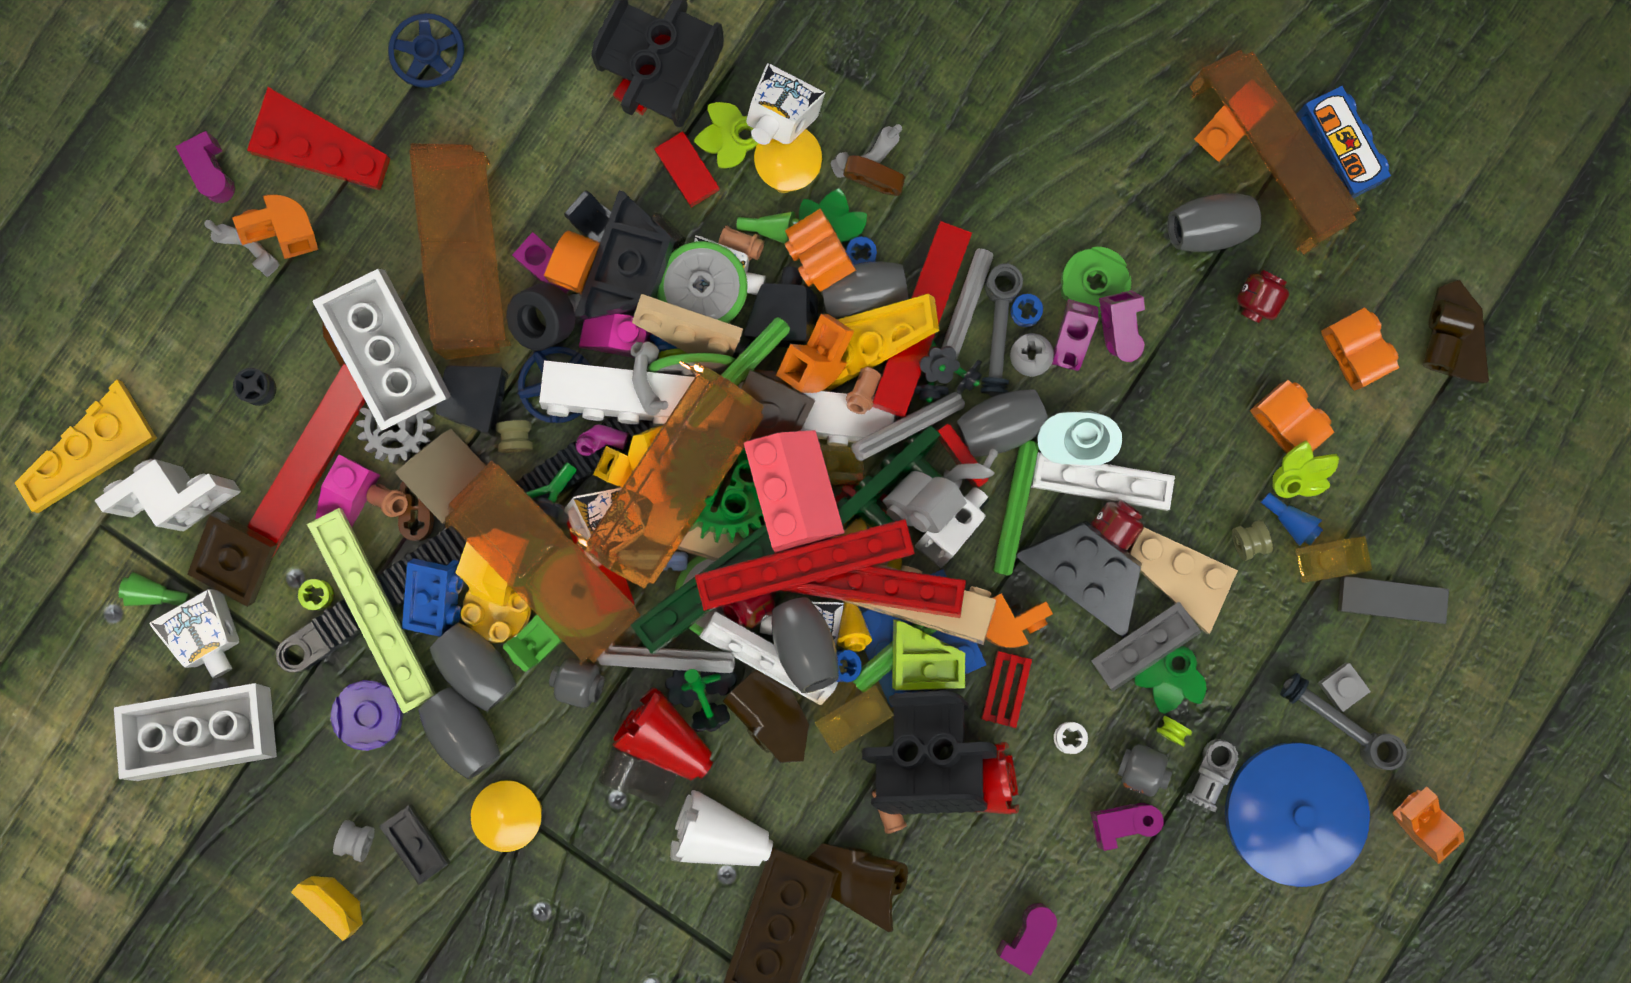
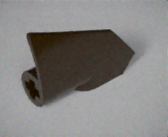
M1460 280L1439 287L1429 317L1428 325L1433 330L1422 365L1429 370L1482 384L1487 383L1489 376L1483 309Z
M756 669L730 692L723 702L748 728V734L766 753L770 752L780 763L803 762L809 723L789 687Z
M822 843L807 859L810 862L839 873L831 898L885 931L893 932L892 899L894 895L901 894L905 889L908 880L907 865L903 862L872 855L873 852L869 850L845 846L838 847Z

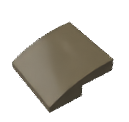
M451 428L425 446L395 472L444 525L470 501L474 502L498 480L494 473Z

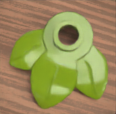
M724 102L708 104V112L713 124L706 127L695 137V143L705 152L717 154L719 168L735 167L743 161L746 152L756 148L758 144L752 135L749 139L739 137L741 131L748 130L752 132L753 128L748 126L746 123L747 116H743L735 105Z
M1308 441L1298 444L1286 454L1282 461V467L1274 473V491L1282 498H1291L1297 495L1312 497L1323 493L1330 487L1327 478L1331 477L1336 471L1339 456L1337 454L1313 457L1312 448Z

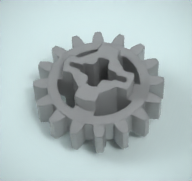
M362 407L359 410L366 417L365 420L356 421V425L364 428L365 431L358 435V439L369 441L364 449L369 453L377 450L375 458L384 461L388 455L389 462L392 464L398 463L399 456L407 462L411 459L412 452L418 453L422 450L420 447L422 442L425 444L432 442L426 437L427 432L435 431V427L427 423V420L434 416L430 411H422L399 422L400 430L394 432V426L381 431L378 424L375 430L376 420L371 410ZM417 422V431L414 435V424ZM393 442H400L404 445L399 448L385 447L386 445L390 446Z

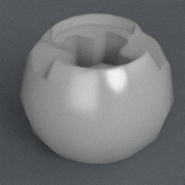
M1035 333L1020 336L1013 344L1010 352L1011 364L1022 375L1030 377L1042 375L1049 369L1054 358V351L1050 342L1042 335ZM1030 350L1036 351L1034 360H1028Z

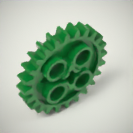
M716 430L715 438L712 440L705 432L702 433L701 444L690 439L688 444L689 451L680 448L678 452L680 460L673 459L670 468L675 472L668 473L667 482L673 485L667 487V496L675 498L671 500L670 508H681L677 517L678 521L689 518V532L697 526L702 528L700 538L702 539L708 532L714 533V541L716 543L720 540L721 534H726L730 543H733L735 533H739L743 539L747 538L749 528L755 532L762 527L761 522L765 523L754 482L748 483L739 477L742 473L752 475L744 445L729 438H723L720 435V430ZM715 459L720 461L723 467L714 469L706 462ZM737 460L738 465L733 472L730 485L724 492L717 512L713 513L710 509L717 498L719 487L722 486L731 462ZM702 489L707 491L710 497L698 499L692 492ZM736 503L741 506L743 511L731 513L725 505Z

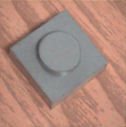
M1344 663L1318 682L1321 689L1339 712H1344L1371 692L1350 663Z

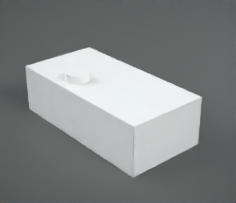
M376 269L313 300L319 315L381 431L451 397L385 270Z
M254 683L114 707L119 779L141 781L277 757L271 690L269 687Z

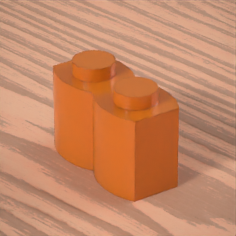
M821 209L785 230L789 241L784 244L794 261L800 259L802 266L798 268V271L807 286L814 283L821 292L856 271L836 232Z
M1366 308L1321 330L1325 343L1337 359L1345 379L1354 391L1399 368L1396 349L1382 338L1380 332L1381 323L1378 317Z
M1289 380L1280 383L1257 403L1250 412L1259 424L1274 437L1286 454L1304 441H1308L1313 452L1334 433L1330 426L1331 420L1324 411L1318 408L1314 409L1307 400L1308 394L1301 385L1295 382L1291 383Z

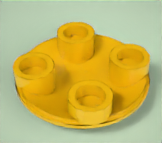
M805 129L790 144H783L773 138L767 145L758 143L755 149L754 162L759 176L766 184L775 188L780 193H788L806 187L816 178L822 167V151L814 135Z
M513 586L507 605L502 607L471 595L469 589L463 601L461 618L467 627L478 632L490 643H504L517 636L528 624L532 610L531 599L524 586Z
M510 780L498 781L485 787L476 797L471 809V825L477 838L488 848L499 852L515 851L526 846L537 834L541 824L542 805L535 794L525 785Z

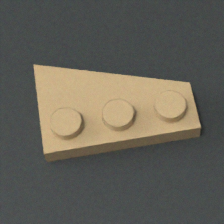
M643 294L640 296L632 321L636 326L688 354L715 353L732 357L743 328Z
M1144 527L1128 552L1142 562L1140 573L1155 587L1164 592L1174 604L1180 602L1190 617L1198 624L1197 626L1206 634H1210L1238 570Z

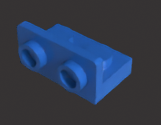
M413 558L407 562L402 629L441 637L447 630L459 622L461 607L457 606L458 594L461 592L464 583L456 574L459 561L453 560L448 565H442Z

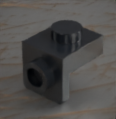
M585 190L568 208L564 216L582 235L601 242L611 211L600 204L589 191Z

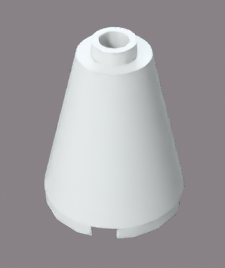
M692 790L691 795L688 794L676 823L675 830H678L677 838L679 842L672 840L670 857L671 860L677 862L759 866L762 860L767 861L769 859L773 840L769 839V832L701 792Z

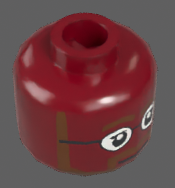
M1262 270L1260 274H1250L1236 298L1237 303L1244 308L1241 315L1259 324L1262 318L1266 320L1276 319L1289 297V291L1285 288L1287 282L1265 270Z
M1121 499L1118 503L1107 502L1091 523L1109 541L1126 551L1144 529V525L1140 520L1143 515Z
M773 592L724 605L722 609L726 618L746 629H751L772 615V610L775 608L774 598L776 593Z

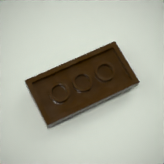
M772 847L724 983H801L839 873L779 848Z

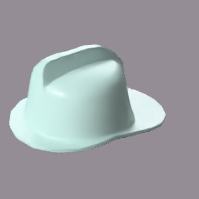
M1097 412L1057 413L1045 421L1039 430L1037 440L1038 447L1043 456L1052 462L1090 466L1102 465L1111 461L1119 453L1122 445V432L1115 421Z

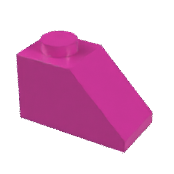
M619 313L584 320L579 348L635 358L631 355L630 351L632 345L636 342H650L649 336L652 334L633 324L634 316Z
M338 455L321 486L315 520L338 508H342L351 527H353L367 501L368 489L372 485H376L380 474L349 458Z

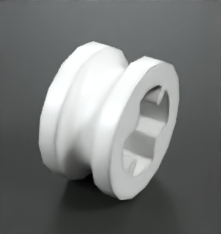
M1065 722L1059 725L1054 733L1056 747L1066 754L1081 752L1088 742V734L1085 728L1075 722ZM1066 729L1070 732H1078L1079 738H1075V740L1079 742L1075 747L1072 744L1064 745L1062 738H1066L1063 735Z

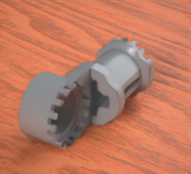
M1221 739L1212 740L1204 747L1203 761L1198 770L1200 773L1199 779L1193 792L1188 793L1186 799L1199 806L1202 805L1213 812L1217 810L1215 803L1223 786L1228 785L1239 759L1235 746ZM1218 746L1226 747L1230 755L1227 763L1221 766L1215 765L1211 759L1212 751Z

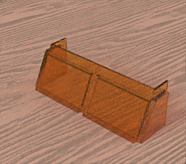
M1239 50L1202 68L1190 86L1193 91L1192 97L1195 98L1209 88H1214L1313 235L1296 248L1297 252L1301 250L1303 255L1353 224L1357 220L1355 214L1361 210L1254 52L1244 54L1242 50Z
M411 143L409 151L419 240L421 241V259L430 340L433 343V350L446 360L500 353V347L511 346V342L505 336L486 164H490V160L484 152L475 151L472 145Z
M682 360L680 361V364L695 374L696 377L591 536L587 537L572 528L569 529L572 534L579 538L577 546L609 570L644 589L648 583L654 584L706 506L704 500L708 495L712 496L744 448V442L750 439L764 417L761 411L765 406L733 382L697 361L693 367Z
M492 460L449 503V514L445 517V527L449 528L452 526L572 650L580 659L579 664L581 666L589 659L596 663L632 629L630 625L641 616L636 610V606L571 539H568L563 534V531L525 491Z

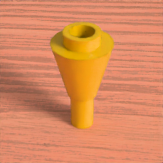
M843 601L844 609L840 621L837 645L853 652L862 651L866 645L872 642L871 635L860 608L857 605Z

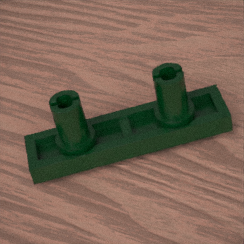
M931 425L922 433L918 431L912 434L903 444L906 448L898 455L895 452L891 453L881 463L879 467L882 470L875 477H872L870 474L867 475L856 486L855 490L857 493L850 500L846 497L842 498L837 503V508L844 531L854 521L860 519L870 528L895 522L876 503L904 475H908L912 471H918L932 478H944L924 459L935 447L941 434Z

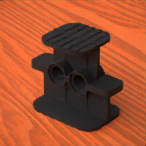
M615 0L593 42L591 56L597 70L603 72L606 69L631 81L621 102L623 112L633 115L640 104L673 120L674 125L680 128L683 127L684 122L688 119L695 101L698 99L701 90H703L704 84L708 80L720 52H722L724 46L722 24L716 22L712 26L687 14V0H673L664 19H658L629 5L628 0ZM660 35L671 37L670 41L664 45L654 43L655 39ZM644 65L656 67L654 72L649 75L639 73L640 68Z
M945 690L895 693L889 696V703L894 706V742L892 746L862 749V759L868 763L876 764V797L871 799V805L877 810L893 815L985 811L987 803L983 800V759L996 758L997 747L990 742L965 743L964 711L968 710V703L957 693ZM946 745H953L954 751L952 756L946 760H940L941 749ZM913 746H918L916 758L906 762L905 754L907 750Z

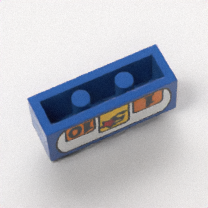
M1340 86L1306 103L1296 116L1343 203L1381 185L1391 174L1389 173L1387 159L1378 152L1373 143V135L1370 128L1362 123L1356 112L1355 100L1350 94L1345 92L1343 86Z

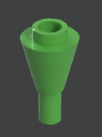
M794 211L764 216L759 219L738 217L737 230L758 232L762 236L786 243L789 241L785 230L801 220L796 219Z
M132 572L129 578L124 577L119 587V598H123L124 606L158 605L163 603L180 606L187 602L190 597L189 593L169 590L167 587L135 572Z

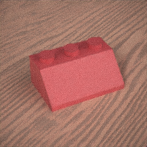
M816 430L781 432L744 442L768 535L775 553L845 534Z

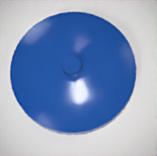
M1281 743L1254 754L1237 771L1226 797L1225 821L1234 848L1253 870L1280 884L1307 887L1334 879L1354 863L1367 839L1370 809L1367 795L1360 779L1340 757L1326 749L1310 744Z

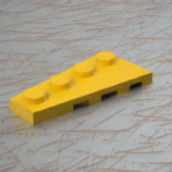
M930 294L837 319L852 329L854 333L842 356V359L847 362L844 370L829 387L822 391L829 392L858 376L862 368H873L938 332L939 326L935 298Z
M116 380L108 388L110 391L99 402L95 401L86 410L87 414L74 427L70 426L61 435L62 439L50 451L46 450L15 482L32 512L39 513L157 439L123 381Z

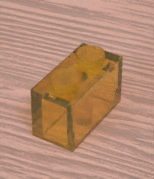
M874 684L865 692H860L815 720V724L834 754L892 718L894 714Z

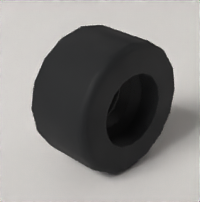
M543 283L536 284L514 295L507 306L506 319L513 337L523 347L539 351L546 350L569 337L574 329L575 312L569 297L559 287ZM536 307L544 315L546 327L539 321Z

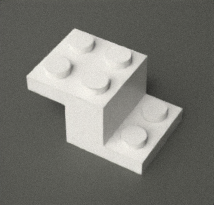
M149 459L138 464L133 469L134 474L125 480H117L105 487L103 490L104 494L97 498L95 502L102 512L126 517H134L145 509L156 527L185 531L241 491L233 480L212 474H200L190 479L181 466Z

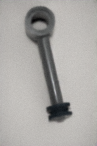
M1011 264L996 266L985 282L986 295L991 301L995 302L989 377L981 378V382L984 383L981 386H984V388H981L980 392L989 394L991 397L1008 392V390H1005V388H1008L1005 385L1009 384V380L1002 378L1009 303L1013 302V299L1020 292L1023 285L1021 272ZM1001 276L1007 277L1012 283V290L1008 292L1000 291L995 285V279Z
M1298 673L1293 674L1290 679L1285 681L1280 695L1286 697V700L1289 699V702L1292 704L1300 700L1360 743L1361 758L1368 766L1376 769L1394 770L1404 763L1407 751L1405 744L1399 737L1392 734L1375 732L1370 734L1307 689L1309 681L1307 679L1303 680V677L1300 678L1301 675ZM1382 742H1385L1389 748V755L1384 761H1381L1377 756V747Z

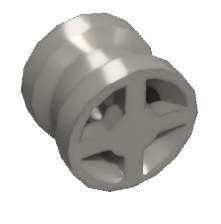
M345 820L336 835L333 846L334 855L343 856L348 854L355 861L363 862L371 848L375 829L370 826L360 828L355 826L353 821Z

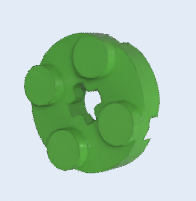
M1092 247L1091 249L1074 254L1067 262L1061 275V295L1066 301L1071 299L1097 306L1098 316L1101 317L1099 298L1130 291L1131 276L1129 277V272L1126 268L1127 264L1118 253L1105 247ZM1096 274H1100L1102 276L1100 282L1105 284L1104 288L1091 289L1087 276L1093 278Z

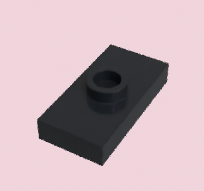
M412 804L379 826L418 885L451 863Z

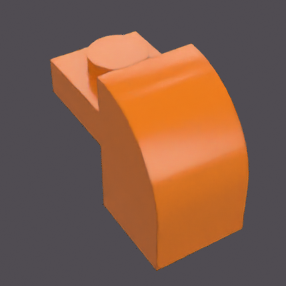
M1249 81L1216 113L1214 118L1194 140L1220 162L1245 134L1265 116L1275 103Z
M282 195L263 196L266 205L265 209H251L239 216L232 217L242 245L276 236L284 259L318 250L307 213L298 202Z
M569 230L566 231L552 253L544 273L545 278L550 283L582 295L600 242Z
M821 314L807 345L790 344L776 376L801 393H817L826 389L839 377L847 364L842 359V356L854 331L831 315Z
M1002 593L992 597V599H996V606L985 639L994 645L1006 648L1027 645L1029 642L1023 630L1027 629L1029 634L1041 629L1048 624L1045 618L1053 613L1047 602H1041L1014 617Z
M1427 786L1422 791L1417 790L1410 794L1393 812L1394 818L1405 832L1438 864L1465 841L1463 829L1440 809L1438 796Z

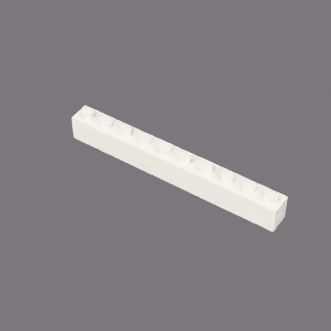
M544 360L539 403L541 408L546 409L547 414L552 416L567 417L569 412L583 413L582 417L589 420L600 421L604 419V416L618 417V422L625 424H639V420L653 421L654 426L665 425L666 428H673L674 423L688 425L689 430L707 432L709 427H723L744 382H741L698 428H694L684 419V413L717 379L647 372V380L654 394L661 401H667L669 404L667 409H661L657 415L652 416L644 411L636 394L632 381L633 370ZM826 391L804 393L814 398L815 403L801 431L816 430L818 439L827 440L828 445L845 447L848 446V442L855 443L894 423L893 414L874 407L865 414H856L847 408V394Z

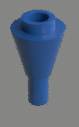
M1269 493L1261 502L1279 517V521L1299 547L1303 542L1310 546L1323 531L1318 526L1322 519L1290 505L1287 506L1272 493Z

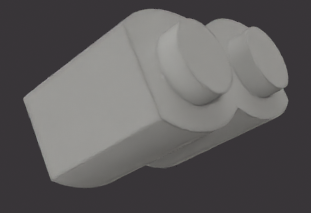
M918 471L910 472L883 500L888 508L887 515L894 521L905 519L907 526H914L921 532L928 531L931 533H939L967 504L957 484L946 478H932Z

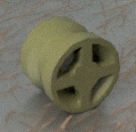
M513 420L497 423L496 431L500 433L501 441L498 443V452L518 453L533 450V442L529 440L528 434L532 429L531 422Z
M1262 520L1252 522L1251 526L1247 528L1239 526L1232 529L1235 548L1243 561L1252 559L1254 554L1261 553L1265 555L1273 551L1270 533Z

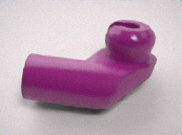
M598 424L578 436L576 450L583 456H589L605 445L624 450L629 433Z

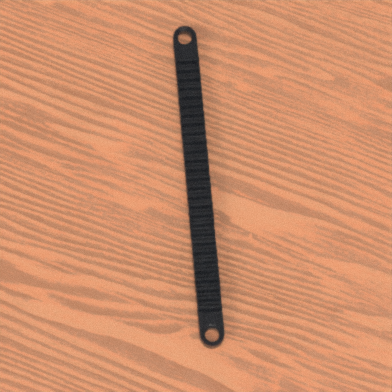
M618 417L605 419L601 425L629 433L624 450L605 445L591 455L583 456L576 450L577 441L572 442L567 448L558 451L555 456L548 458L542 465L536 466L533 471L523 475L520 480L515 481L520 495L549 485L565 462L576 468L577 471L558 495V499L593 475L606 446L624 454L630 449L633 436L656 426L653 425V421L639 420V424H625L618 422ZM511 485L377 576L393 610L404 604L407 562L413 558L442 565H448L453 560L460 561L468 537L488 534L494 528L510 532L523 523L524 519L520 510L513 512L511 506L507 505L508 497L506 492L512 491ZM549 493L523 502L527 517H530L531 511L528 509L529 504L532 502L537 503V500L540 498L548 499ZM341 600L334 607L325 610L322 615L312 619V622L285 639L278 646L276 660L283 670L287 672L306 671L362 633L346 600ZM294 645L301 646L305 653L303 661L298 665L291 664L287 658L289 649Z

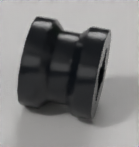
M246 368L235 376L233 390L240 400L255 406H264L274 399L276 383L270 375L255 368Z

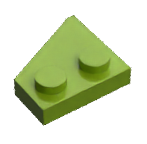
M893 619L892 688L895 690L965 688V653L899 619Z

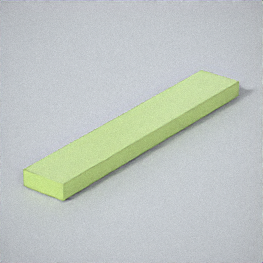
M338 508L308 523L307 525L402 713H406L425 703L436 693L343 509Z

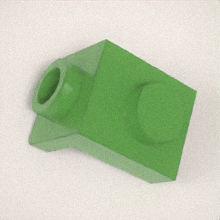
M539 613L517 636L508 640L503 645V649L509 654L514 664L519 666L524 672H527L541 663L567 636L557 631Z

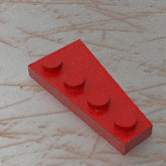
M267 87L247 148L249 153L381 190L390 162V158L386 154Z

